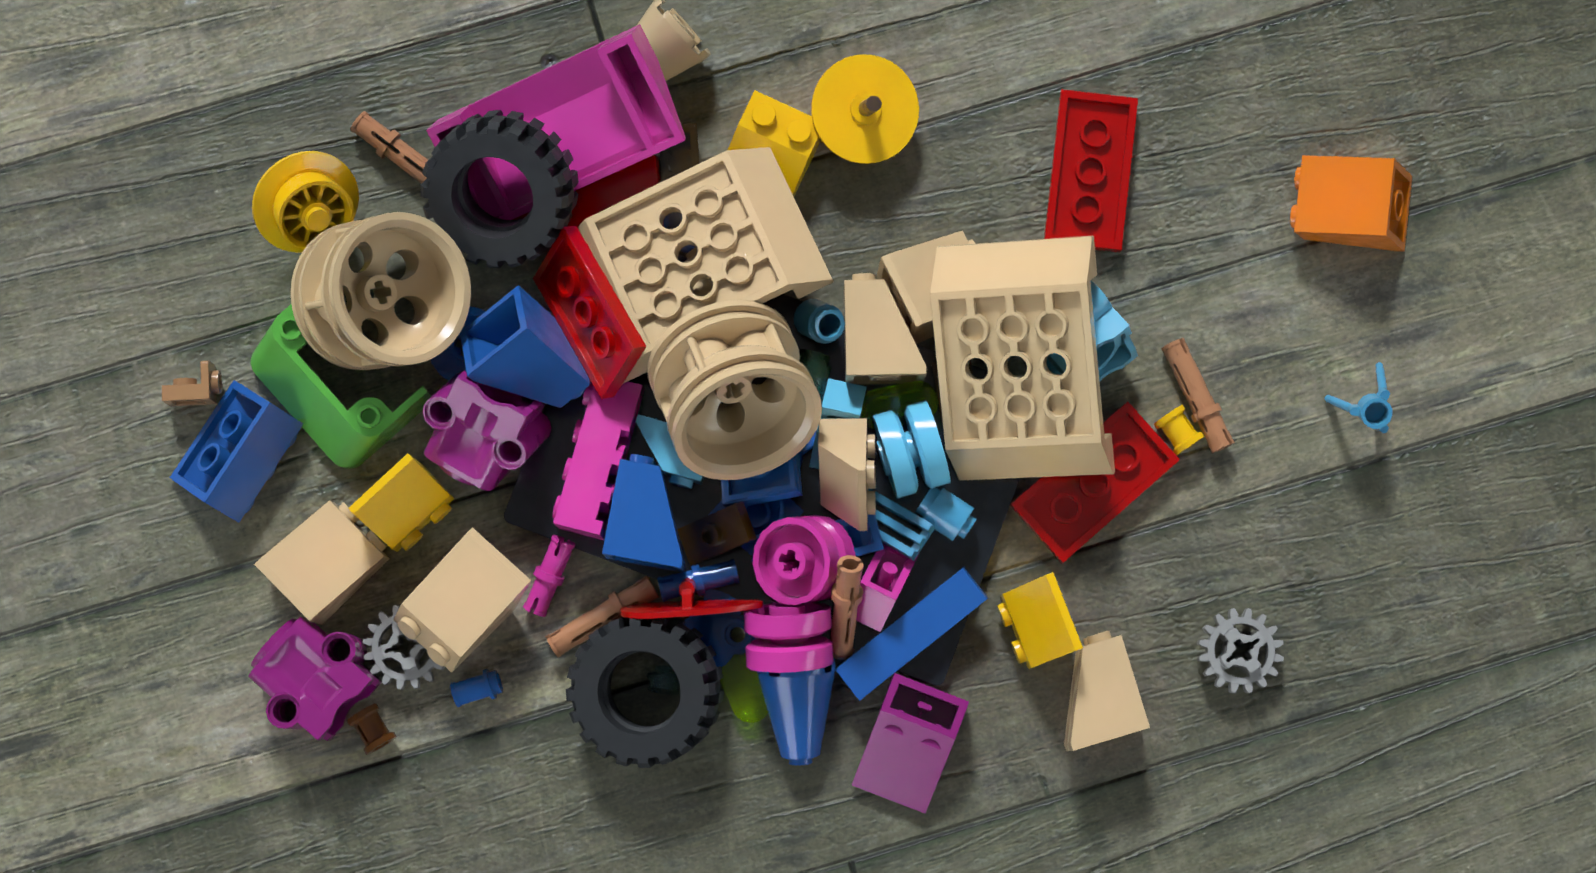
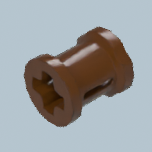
M376 703L362 709L347 719L349 726H354L365 745L363 751L366 755L383 748L397 738L395 732H389L378 713L380 708Z

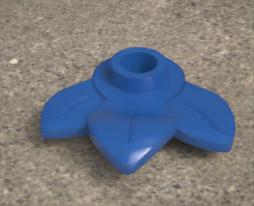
M718 590L705 591L706 595H704V600L734 599L731 595ZM740 611L690 616L684 620L686 627L689 629L696 628L704 635L701 640L706 646L711 645L717 654L713 657L716 667L725 666L734 654L746 653L745 647L747 644L757 639L746 632L745 638L741 642H735L732 639L731 633L734 628L741 627L744 630V616L741 615Z

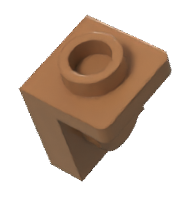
M201 361V384H197V379L195 378L173 379V385H162V401L169 406L217 404L216 394L222 393L223 386L221 371L216 370V366L210 361Z

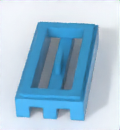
M875 491L876 504L922 530L919 535L876 510L877 521L915 543L910 548L879 530L882 542L914 561L935 527L930 522Z

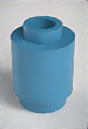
M808 299L802 302L794 314V325L801 335L819 343H831L839 338L844 331L845 323L841 311L837 307L821 300Z
M936 487L930 489L916 510V513L921 515L923 519L933 524L936 531L952 541L957 535L964 539L977 520L970 515L974 510L972 506L944 488L941 491Z

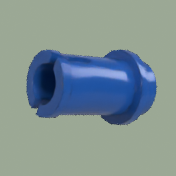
M484 669L481 675L450 684L451 694L457 707L489 696L491 699H496L497 694L503 693L502 682L497 670L489 671Z

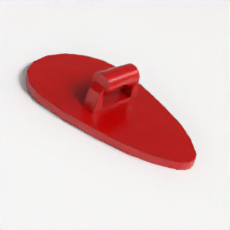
M685 578L679 586L682 601L630 605L621 608L620 615L625 618L653 619L730 613L763 608V601L734 599L694 600L696 583L691 578Z

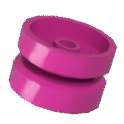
M820 515L787 517L772 522L761 532L754 546L753 567L758 583L768 596L779 603L801 605L830 599L832 586L836 583L838 560L843 556H856L852 539L844 527L830 517Z
M778 602L763 604V608L744 611L745 632L758 638L748 643L745 647L746 667L760 672L785 673L816 670L832 665L834 661L833 641L821 636V634L827 632L832 627L831 606L818 602H809L801 605H789Z

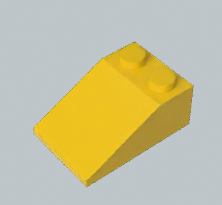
M754 90L728 150L770 147L793 196H795L821 139L815 130L812 116Z
M407 453L348 509L392 550L398 552L401 548L405 551L412 548L423 536L420 530L430 521L434 524L441 521L451 511L452 508L449 503L455 498L423 464Z
M1053 572L1000 596L1003 603L998 604L997 609L1004 626L1012 625L1017 640L1012 641L1011 644L1019 664L1026 662L1028 669L1083 648Z

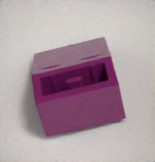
M894 673L851 785L919 812L926 813L969 701Z

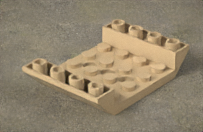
M770 147L726 150L584 219L578 227L647 346L624 383L646 373L651 351L662 334L680 318L701 307L730 300H748L763 304L790 290H793L797 298L800 299L834 282ZM669 213H681L682 221L679 226L673 229L663 227V220ZM688 245L697 247V255L691 262L684 263L678 260L679 251L683 247ZM699 280H712L713 287L710 293L702 297L693 294L694 285Z
M1094 236L936 247L930 299L945 449L959 480L1115 473L1112 433L1104 434L1090 280L1097 276ZM1056 353L1065 359L1066 370L1063 374H1054L1048 369L1046 361L1049 354ZM1010 356H1019L1026 362L1027 372L1024 376H1015L1009 371L1007 363ZM972 358H980L987 364L988 374L985 378H976L970 373L969 362Z

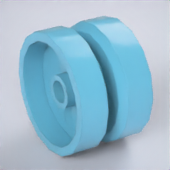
M926 400L907 405L904 413L908 429L906 432L903 430L898 415L892 410L872 416L877 436L876 446L885 475L889 477L897 499L917 492L918 479L916 467H919L925 484L931 489L951 482L942 442Z

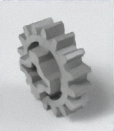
M394 605L392 608L393 616L389 617L384 612H380L378 616L382 623L379 626L374 624L368 625L374 636L373 638L363 639V644L372 646V652L365 654L363 657L364 660L375 661L376 664L370 672L373 675L383 672L382 683L384 685H388L393 679H396L397 689L404 690L407 681H410L414 689L420 688V678L424 677L427 681L433 682L435 679L431 670L433 668L444 670L445 666H440L429 658L427 663L421 668L419 660L426 650L421 644L415 645L416 647L410 649L409 657L405 653L390 652L403 645V638L406 637L400 631L398 624L393 620L399 609L398 605ZM392 626L393 634L387 644L381 645L384 634ZM406 637V639L409 641L417 642L415 639L412 640ZM395 659L400 662L405 674L392 670L385 663V660Z
M1233 608L1228 610V620L1217 614L1213 617L1217 625L1215 628L1209 625H1205L1202 628L1209 637L1207 640L1197 641L1198 646L1205 648V654L1198 656L1197 661H1207L1209 667L1204 670L1203 675L1215 674L1217 676L1214 683L1215 687H1221L1227 682L1229 683V693H1236L1239 685H1242L1245 693H1251L1253 682L1259 687L1264 688L1267 686L1264 678L1266 674L1272 677L1277 676L1278 672L1272 667L1273 662L1283 661L1284 657L1275 654V648L1284 645L1283 640H1273L1271 636L1278 629L1276 625L1268 628L1263 625L1267 617L1266 615L1262 614L1254 620L1252 619V610L1247 608L1243 611L1242 616L1238 617L1236 609ZM1233 625H1246L1253 628L1256 632L1251 635L1241 634ZM1220 635V639L1223 642L1221 655L1215 657V643ZM1254 641L1244 653L1247 658L1246 660L1240 657L1226 661L1232 655V652L1236 650L1234 642L1240 645ZM1265 644L1266 654L1261 666L1258 661L1260 647ZM1231 666L1241 668L1248 677H1235L1229 675L1224 670Z

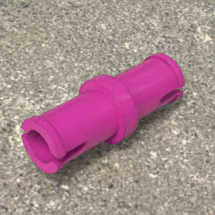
M552 535L541 566H536L533 574L536 578L526 603L523 605V608L528 612L534 609L533 614L546 617L557 586H562L565 579L562 574L576 545L571 540L564 542V537Z

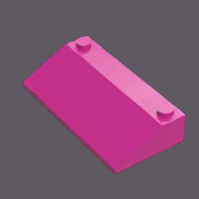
M640 24L438 119L426 130L433 145L436 147L458 124L461 125L466 119L476 114H480L483 117L488 111L501 110L503 116H507L511 111L523 113V121L528 123L533 118H536L545 123L541 130L549 136L554 131L562 139L558 144L562 152L569 149L574 159L569 168L570 170L577 171L579 180L574 191L686 140L658 58ZM494 157L479 158L472 163L468 171L469 189L475 202L485 212L499 219L512 220L531 211L533 207L532 189L525 175L516 166L508 161Z

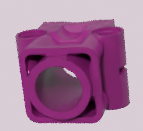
M466 371L459 372L424 404L423 417L427 424L434 428L433 434L424 450V455L432 462L438 464L452 478L482 490L491 491L511 470L521 467L549 437L551 423L548 417L542 413L546 403L472 381L467 376Z
M305 617L290 619L270 637L254 657L251 663L253 669L248 675L255 684L271 697L266 707V714L272 725L283 729L304 728L319 741L322 739L331 741L344 726L349 710L357 702L368 698L382 683L376 675L371 674L370 670L363 665L365 662L363 656L367 654V648L363 644L362 639L344 632H334L328 635L316 623L310 622ZM347 641L350 645V654L348 658L341 661L338 657V648L343 642ZM293 701L297 711L294 719L289 721L286 718L285 709Z

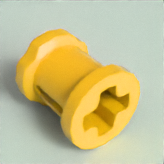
M1183 404L1153 424L1156 429H1162L1174 446L1173 452L1176 456L1204 437V434L1197 432L1185 416Z

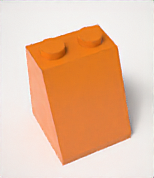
M1302 155L1301 167L1296 168L1294 177L1298 198L1297 205H1293L1291 208V227L1304 240L1405 252L1413 176L1395 158Z

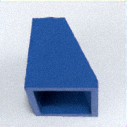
M519 285L460 332L466 373L472 381L559 408L563 407L571 399L580 397L590 385L586 371L555 317Z
M631 454L630 460L620 459L602 554L611 560L685 572L686 564L664 475L660 466L656 465L654 458Z

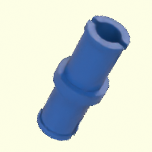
M734 559L701 568L697 564L691 566L692 570L657 577L663 602L682 597L679 593V586L685 578H691L695 581L696 589L694 593H697L698 597L706 595L705 591L731 584H740Z

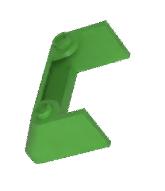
M292 304L275 318L251 357V367L256 376L295 419L303 423L302 428L336 465L345 469H353L363 464L422 412L424 404L432 397L422 386L393 412L385 403L374 397L360 399L347 410L297 354L307 344V341L297 326Z

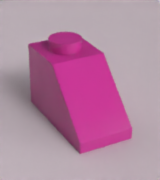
M884 543V549L875 553L860 582L863 588L862 602L858 605L856 618L860 623L881 632L917 559L916 557L913 561Z

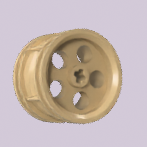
M405 212L386 213L364 220L347 222L321 232L301 253L291 281V304L294 318L307 343L327 361L351 370H373L390 366L417 364L436 357L446 350L461 332L468 316L471 300V283L468 268L454 240L434 222L419 215ZM356 247L361 250L364 256V265L358 273H354L350 269L348 262ZM394 253L401 255L406 264L405 274L400 280L392 279L386 271L387 262ZM370 290L374 291L375 298H371ZM343 292L347 299V305H345ZM400 298L408 299L414 306L415 315L410 324L402 322L394 312V305ZM365 319L371 320L378 329V340L376 343L370 341L362 333L361 326Z
M730 300L701 307L671 325L658 339L651 351L647 366L650 386L657 404L665 416L668 432L679 459L688 469L698 475L718 480H737L763 474L779 467L800 452L818 428L822 415V403L818 390L809 371L800 362L799 349L787 321L775 309L765 304L748 300ZM768 377L761 385L752 384L754 378Z

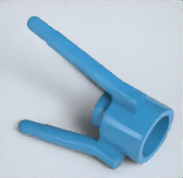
M1381 362L1376 363L1377 394L1373 393L1363 396L1358 404H1351L1331 395L1325 396L1326 402L1349 412L1352 416H1358L1368 427L1382 433H1386L1389 430L1387 424L1391 421L1393 415L1391 405L1387 402L1390 392L1387 390L1385 370Z

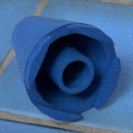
M833 658L832 665L816 670L785 673L757 671L780 755L782 758L789 759L790 765L813 763L812 758L819 756L821 753L836 670L835 658Z

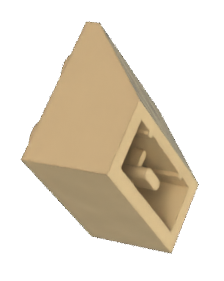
M867 418L820 419L818 436L820 503L827 510L857 530L867 531L868 515H875L876 513L875 491H868V489H876L875 460H868V458H875V434L867 435Z

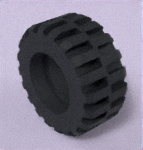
M501 110L488 111L483 117L480 114L469 117L461 125L458 124L437 144L431 152L432 157L426 162L422 173L427 177L421 184V197L428 198V202L422 207L426 219L433 218L435 223L454 240L458 248L468 254L466 261L475 265L483 259L487 260L488 268L500 269L505 262L512 268L522 265L527 258L533 261L541 256L548 247H551L559 237L563 227L569 224L573 216L571 212L577 205L579 194L574 191V188L579 183L577 171L570 170L569 165L574 160L569 149L562 152L558 147L562 139L554 131L549 136L541 130L545 123L536 118H533L530 123L523 121L524 114L511 111L507 116H503ZM494 157L508 161L516 166L525 175L532 189L533 207L530 213L522 219L503 220L491 216L479 207L472 197L468 185V171L472 163L479 158Z
M622 617L595 630L589 635L590 639L580 645L575 653L577 660L575 664L570 665L567 678L571 679V687L566 689V701H572L574 708L573 711L569 712L573 724L579 722L583 732L579 735L587 744L592 741L597 746L595 752L602 757L612 756L616 758V764L623 766L638 764L639 768H651L655 764L661 763L664 765L686 754L702 742L709 734L708 730L716 723L720 714L717 711L718 706L724 697V689L720 688V679L724 678L721 666L716 667L713 657L717 654L711 645L706 646L701 640L704 635L696 628L689 629L686 627L684 620L677 617L653 619ZM649 652L660 656L673 668L679 680L680 703L674 714L659 725L641 726L633 723L619 711L613 700L611 691L613 671L621 660L631 654Z

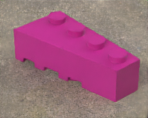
M627 381L622 384L613 398L605 399L600 398L592 382L586 388L582 401L583 405H587L583 420H577L572 439L576 446L572 458H567L562 477L565 484L561 496H557L553 509V524L559 529L605 540L620 459H627L645 390L643 385Z

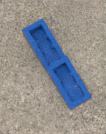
M963 567L838 666L836 672L860 701L988 599L987 595Z

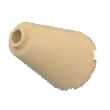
M654 0L637 25H641L658 58L665 81H668L704 61L711 53L708 48L702 52L698 49L696 45L702 40L674 8L670 11H665L661 5L666 1Z

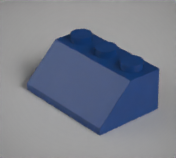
M233 380L170 476V479L206 504L239 523L245 513L252 508L256 496L266 481L273 476L276 466L286 450L295 442L303 423Z

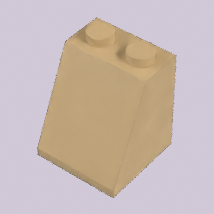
M963 230L881 257L876 280H885L915 344L934 337L930 288L936 247L976 244L972 239L967 240Z
M872 273L853 274L852 280H844L845 382L857 385L923 384L926 377V364L885 280H876V275Z
M329 500L254 564L310 622L321 625L390 559L383 552L387 545L371 530L365 534L355 524L359 519L348 509L349 506L345 502L338 506Z
M472 527L404 600L393 620L398 624L400 631L406 637L412 640L415 639L427 650L429 657L436 664L445 666L450 672H453L514 611L531 580Z
M1105 631L1088 636L1083 639L1085 646L1075 652L1064 738L1066 751H1075L1150 728L1122 635L1112 638L1110 631Z

